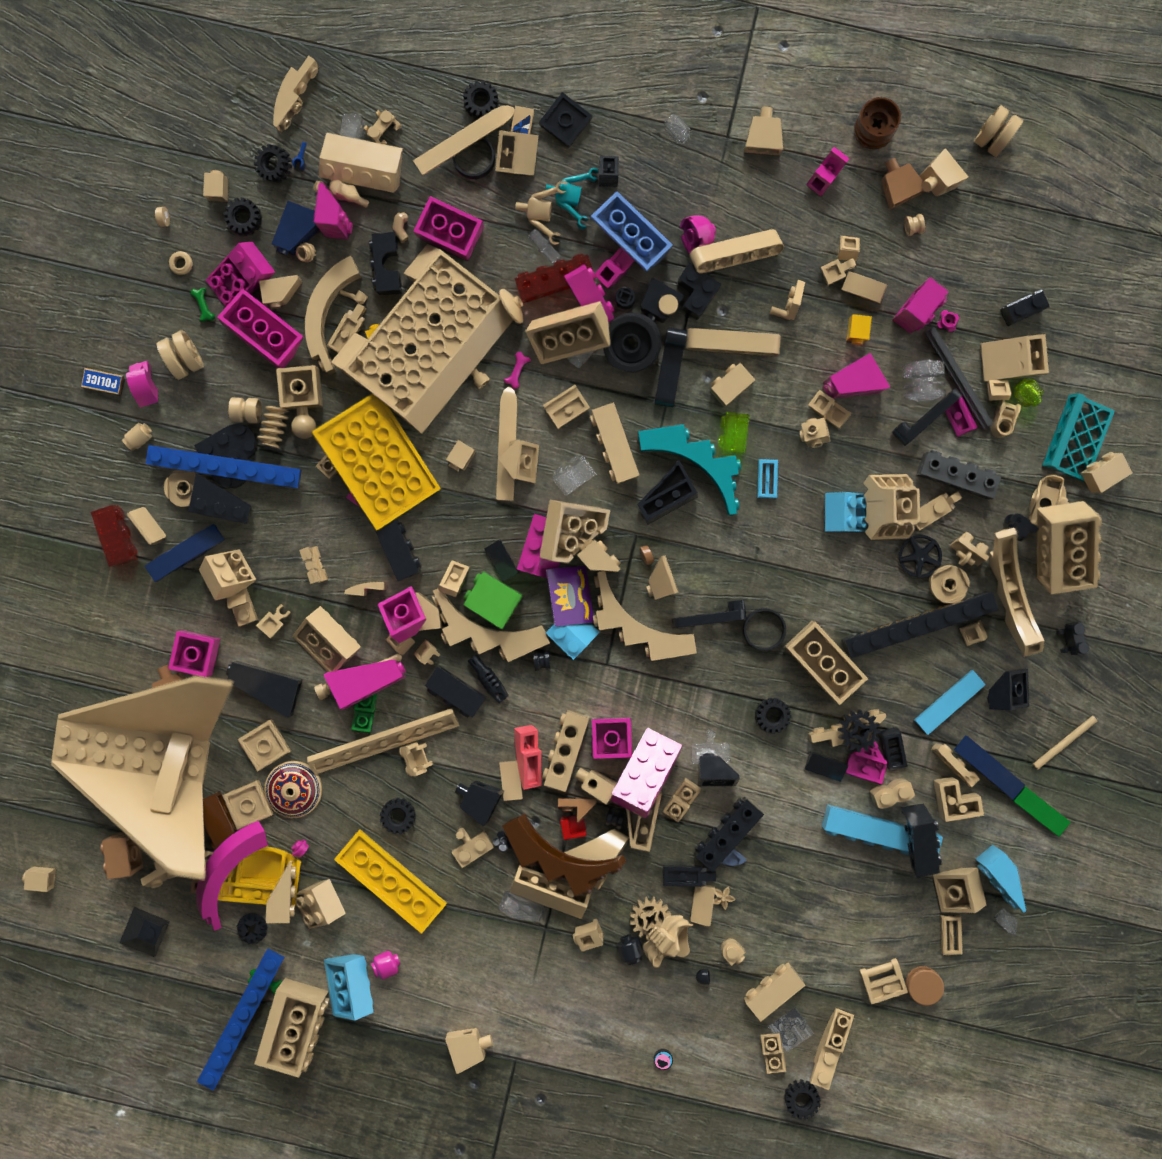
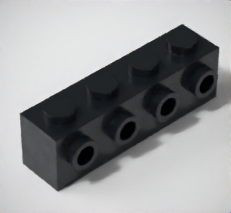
M745 796L743 799L739 798L733 804L734 809L730 813H725L720 819L721 823L717 828L713 827L707 834L709 837L704 842H699L694 849L695 857L712 872L716 870L764 815Z

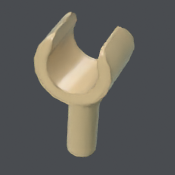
M340 290V295L349 297L359 304H364L368 298L361 291L354 295L353 293Z

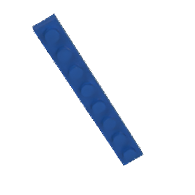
M148 445L145 463L147 465L298 489L302 473L301 469L151 445Z
M269 948L266 950L199 1076L198 1083L214 1091L285 958L284 956Z

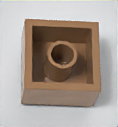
M115 833L102 840L101 853L105 859L103 869L104 873L107 874V879L129 877L143 868L141 847L126 833Z

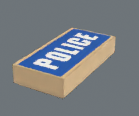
M85 368L81 387L121 395L124 376Z

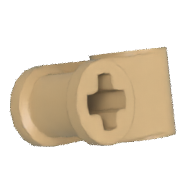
M1005 400L999 401L991 426L993 436L1002 438L1013 432L1021 410L1020 404L1013 405L1005 402ZM1000 424H1003L1005 426V433L1001 432V430L999 429Z

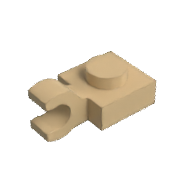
M853 258L842 264L837 259L820 267V270L829 286L846 278L845 271L855 268L856 263Z

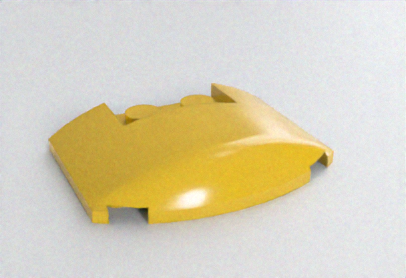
M268 846L248 855L231 870L220 888L218 900L266 905L269 896L289 861H293L292 867H296V878H292V886H295V898L291 899V905H296L295 899L297 897L301 860L278 848Z

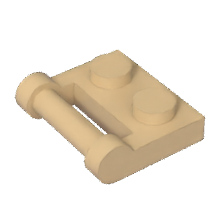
M896 958L891 959L888 963L867 970L865 968L859 970L871 1004L908 993ZM894 970L895 974L872 982L869 980L871 976Z

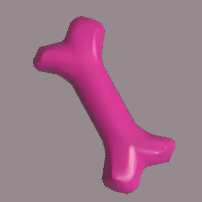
M522 352L515 354L516 364L510 377L504 379V382L511 384L513 389L519 387L518 377L523 365L531 361L529 357H524Z

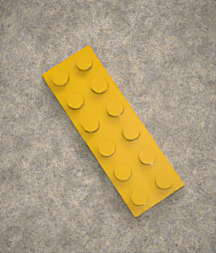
M361 829L334 859L421 934L447 904V902Z

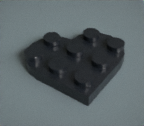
M232 424L194 446L198 453L248 461L255 454L257 438L255 433L245 425ZM212 475L213 479L225 488H237L247 481Z

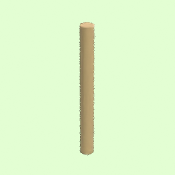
M1091 716L1035 761L1033 766L1037 770L1040 769L1098 722L1097 719Z

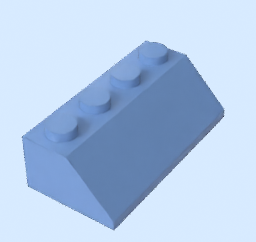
M617 191L590 216L646 272L664 259L673 246Z

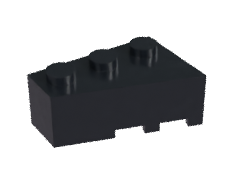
M678 460L672 469L662 477L658 484L637 505L644 520L649 525L698 498V492Z
M195 475L188 512L244 524L248 523L251 509L250 504L202 476Z
M924 803L901 807L902 814L907 819V825H904L905 832H908L909 843H907L910 863L916 877L940 874L939 866L942 865L940 854H938L940 841L936 837V831H939L937 820L932 818Z

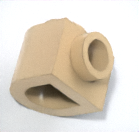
M726 939L721 945L722 954L731 966L734 963L738 965L744 960L746 952L735 939Z

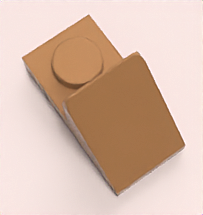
M558 799V808H562V812H573L574 808H577V824L597 805V799Z

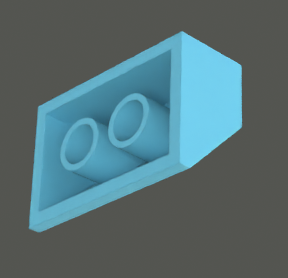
M352 954L324 959L333 1016L355 1021L374 1013L365 957Z

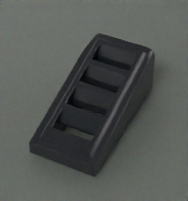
M897 727L881 731L879 736L885 760L887 761L888 771L908 767L901 731ZM897 743V745H895V746H891V747L888 746V745ZM899 751V753L890 755L892 752ZM901 758L900 761H896V762H893V763H892V761H891V760H894V759Z

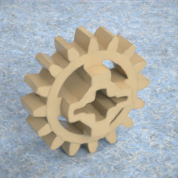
M654 896L651 901L645 897V902L638 900L639 906L633 905L635 912H630V917L634 919L630 920V924L635 925L633 927L634 932L639 930V937L645 934L648 940V934L652 931L649 929L655 926L660 928L663 922L658 917L660 910L663 913V920L665 917L671 916V912L666 911L668 905L662 906V899L656 902ZM638 915L643 919L642 925L638 922ZM652 915H654V920H647V916L651 917Z

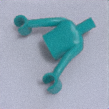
M591 168L585 174L562 179V181L568 184L561 183L559 186L560 190L567 192L555 193L556 204L577 220V227L580 230H584L587 227L582 225L580 221L587 222L588 218L580 216L571 206H578L582 187L570 183L586 179L590 182H595L597 178L593 177L591 173L598 174L599 170L597 168ZM546 184L545 190L554 188L556 186Z

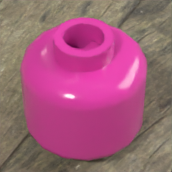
M390 951L375 956L373 963H371L376 978L380 977L382 980L397 974V966L401 965L397 954L393 955Z

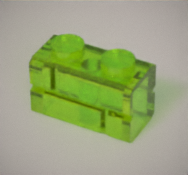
M726 412L725 417L721 416L720 428H723V436L719 435L718 447H721V452L745 453L749 414Z

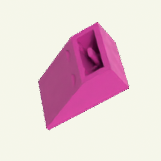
M244 242L236 245L210 274L206 282L224 306L227 307L242 288L251 295L260 288L259 281L270 279L275 271L253 242Z

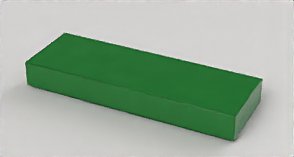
M1026 786L1012 800L1058 837L1071 823Z

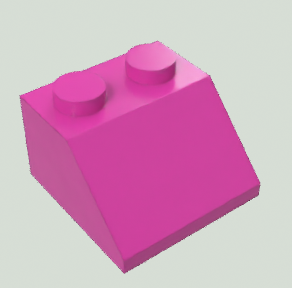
M412 586L378 604L391 637L398 643L416 635L427 620Z

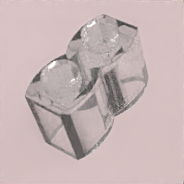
M576 455L568 461L570 463L569 466L566 468L561 466L553 472L554 476L552 479L565 497L596 476V472L584 456L579 457Z

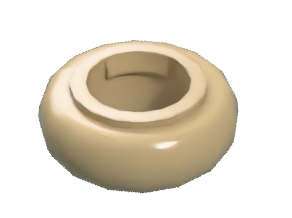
M175 252L169 259V267L177 275H185L192 269V258L186 252ZM180 258L185 259L184 267L177 268L176 262Z

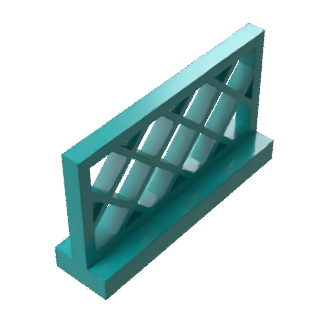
M1080 393L1069 394L1042 466L1085 482L1083 476L1078 474L1076 467L1083 464L1086 470V466L1096 462L1115 410L1089 400ZM1083 403L1087 404L1091 411L1086 415H1083L1081 410ZM1100 411L1107 413L1103 422H1100L1097 413ZM1092 415L1096 425L1088 428L1085 418ZM1081 421L1084 430L1076 433L1074 426L1076 422ZM1097 428L1099 436L1098 439L1093 440L1090 431ZM1085 433L1089 443L1081 446L1078 436ZM1074 439L1077 448L1069 451L1068 442ZM1090 446L1092 454L1086 458L1083 449ZM1078 451L1082 461L1074 464L1071 454ZM1064 457H1067L1070 464L1067 468L1059 466Z

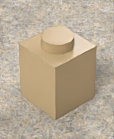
M212 170L211 173H204L203 196L208 201L228 202L229 179L223 172Z
M458 440L446 459L450 462L448 466L456 471L460 469L465 471L476 451Z
M33 866L26 870L22 878L24 890L48 892L53 889L56 869Z

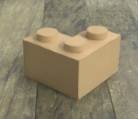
M953 777L933 780L939 817L942 820L948 822L984 816L981 796L976 793L961 795L959 780Z

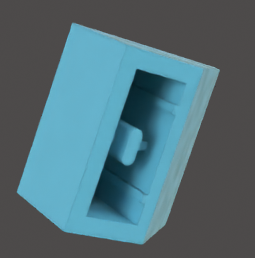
M825 493V531L865 532L868 524L864 520L867 514L865 493Z

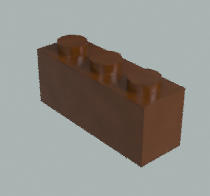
M221 791L203 799V827L205 833L210 835L214 851L227 838L238 831Z

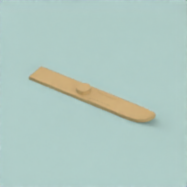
M506 105L490 111L422 154L413 162L422 176L507 123L513 117L515 109Z
M507 387L503 391L500 401L498 458L510 447V441L516 440L517 397L511 387ZM498 459L496 500L513 501L514 479Z

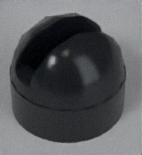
M701 969L697 972L696 980L698 983L710 985L709 969Z

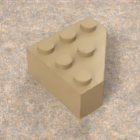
M549 500L540 557L550 561L570 562L579 550L585 549L593 541L594 537L602 534L607 529L610 510Z

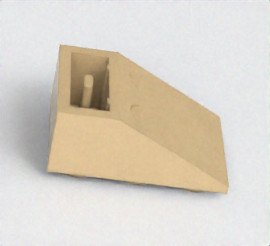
M1045 334L980 344L984 382L989 380L1040 377L1049 373Z

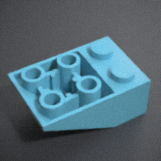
M991 845L975 859L979 863L978 869L990 879L989 882L993 887L1003 894V899L1015 910L1019 908L1022 912H1025L1026 907L1017 867L1002 850Z

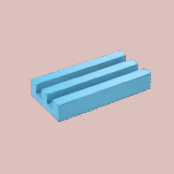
M759 459L757 498H777L778 460ZM763 463L766 464L765 494H762ZM770 464H773L772 494H769Z

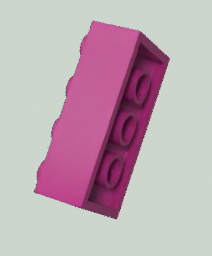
M243 288L217 317L224 327L277 369L286 367L294 357L304 338Z

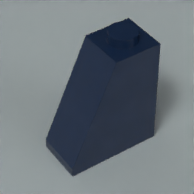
M287 201L272 241L276 252L285 256L288 253L295 255L297 247L302 243H307L320 230L314 223V210Z

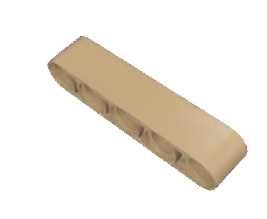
M771 229L697 247L691 251L690 258L698 273H706L778 255L783 251L784 244L777 231Z
M687 329L685 346L687 350L764 356L779 355L780 335Z

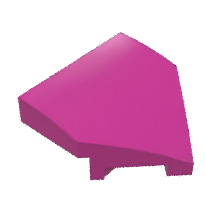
M876 741L873 742L875 747L868 746V751L861 748L860 752L855 751L849 754L846 763L849 766L845 774L882 785L887 761L878 749L879 746Z

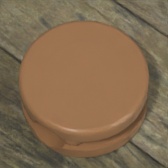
M926 966L916 967L906 977L905 985L908 994L916 1003L930 1006L937 1003L943 996V980L932 968Z

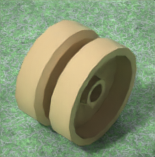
M1002 105L997 108L993 115H990L974 140L977 145L984 147L993 139L988 147V152L994 157L1001 153L1023 122L1021 118L1014 115L1006 123H1003L1009 115V110Z
M180 330L172 334V340L165 338L157 342V348L164 363L176 379L180 380L188 376V369L196 372L204 367L197 348L185 331Z

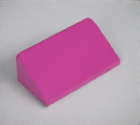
M963 395L945 411L957 437L978 428Z

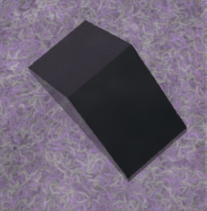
M600 156L599 186L618 187L619 156Z

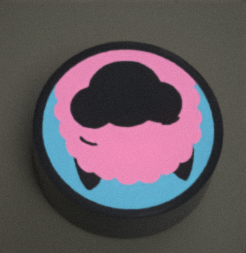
M659 1049L655 1052L654 1064L658 1069L667 1070L672 1066L673 1057L669 1050Z

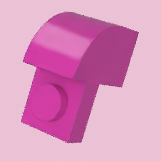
M833 147L806 185L822 196L850 158Z
M620 247L611 259L606 260L596 271L595 276L607 288H610L627 273V270L635 260Z
M145 361L129 366L126 378L129 389L139 407L157 403L158 389L151 379V366L149 362Z

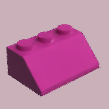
M319 183L314 223L325 237L348 240L349 234H352L353 230L352 222H350L349 217L324 184Z
M534 514L517 569L548 579L546 569L558 568L560 562L540 557L546 517Z

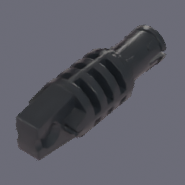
M478 654L467 661L478 674L477 679L498 703L509 696L502 682L491 668L485 666Z

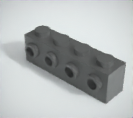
M934 450L923 454L916 475L988 500L995 498L1001 476L996 475V471L978 469V465L973 463H960V459L952 456L948 458L941 456L942 453Z

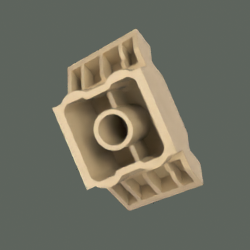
M907 474L869 475L864 481V485L868 488L864 495L867 513L864 520L869 524L865 533L871 540L910 538L915 531L914 525L920 522L919 489L913 486V481Z

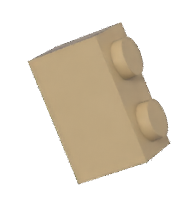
M741 363L737 366L732 364L725 371L727 374L722 379L719 376L711 383L713 387L709 391L724 408L755 381Z
M1113 452L1103 455L1102 460L1086 466L1087 469L1081 472L1091 493H1102L1132 474L1123 453Z

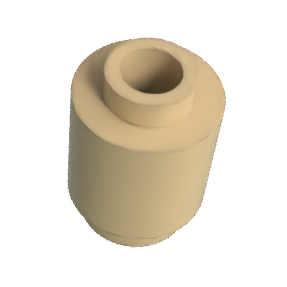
M137 423L124 435L125 438L122 441L130 450L134 451L152 438V430L145 423Z

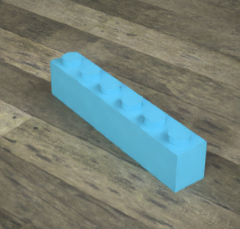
M827 804L822 827L826 830L827 834L833 836L842 834L848 840L856 841L857 838L863 840V843L874 846L876 843L882 845L883 849L893 851L895 848L901 850L900 853L909 855L907 846L909 838L908 832H905L904 824ZM936 833V837L939 838L941 847L943 837L940 834Z

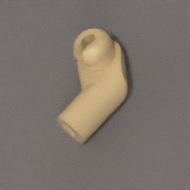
M404 212L397 213L393 222V230L401 243L409 239L403 229L404 223L408 221V215Z

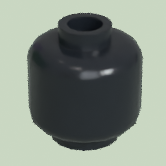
M631 934L622 936L620 938L621 941L616 946L621 961L628 965L640 962L642 960L641 957L644 955L640 939L636 936L632 937Z

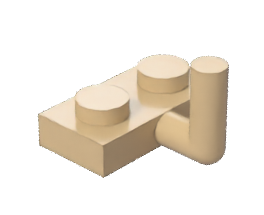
M798 280L796 286L791 287L788 295L789 299L785 307L787 311L772 306L770 314L787 320H794L801 304L805 282Z
M460 828L456 833L457 839H462L464 844L454 849L452 854L461 868L493 849L494 845L485 831L470 838L465 829Z

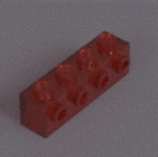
M577 254L572 257V260H559L553 266L547 267L544 265L536 268L535 272L529 273L526 271L518 274L515 282L522 303L524 304L570 289L571 287L564 276L584 264L587 269L592 268L588 254Z

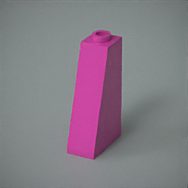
M393 659L328 672L323 675L339 708L345 710L404 679L403 673L406 670L401 662L398 663Z

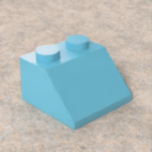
M592 623L556 627L554 624L546 634L574 660L600 631Z

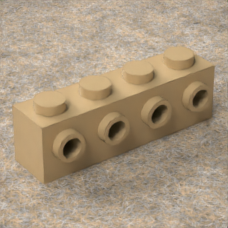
M614 402L593 409V415L590 416L593 427L597 426L599 433L596 436L599 445H604L605 452L602 453L605 462H609L612 470H609L612 481L616 480L617 484L639 477Z
M521 865L518 867L510 889L512 894L582 919L591 896V892L584 896L582 893L574 896L569 883L561 880L556 882L555 879L548 882L545 874L526 867L522 868Z

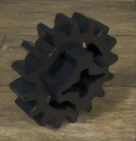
M858 709L857 714L851 710V716L844 714L843 716L846 720L839 721L842 728H837V731L842 732L838 738L845 739L842 744L844 746L849 744L848 749L851 751L856 747L857 752H860L861 748L868 751L869 745L875 747L873 741H879L880 739L876 737V734L881 733L880 730L876 729V727L880 726V723L874 722L876 717H869L870 712L865 711L863 714L860 709ZM859 718H864L869 723L862 724ZM857 727H860V728L863 729V730L860 731V733H861L860 735L857 734V733H855L856 731H858V728H857ZM850 738H857L859 743H853L850 741Z

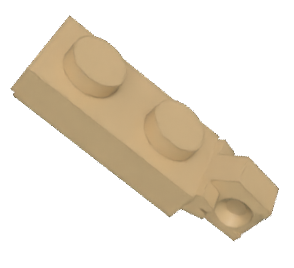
M358 303L354 311L349 310L348 313H345L327 347L339 353L353 334H358L365 320L362 317L366 310L364 306Z
M955 492L950 496L944 493L921 506L920 522L914 525L916 529L920 531L951 512L955 508L953 503L962 499L960 493Z
M935 744L931 750L969 787H973L980 780L974 771H968L965 768L966 764L961 759H956L952 755L953 751L947 745Z

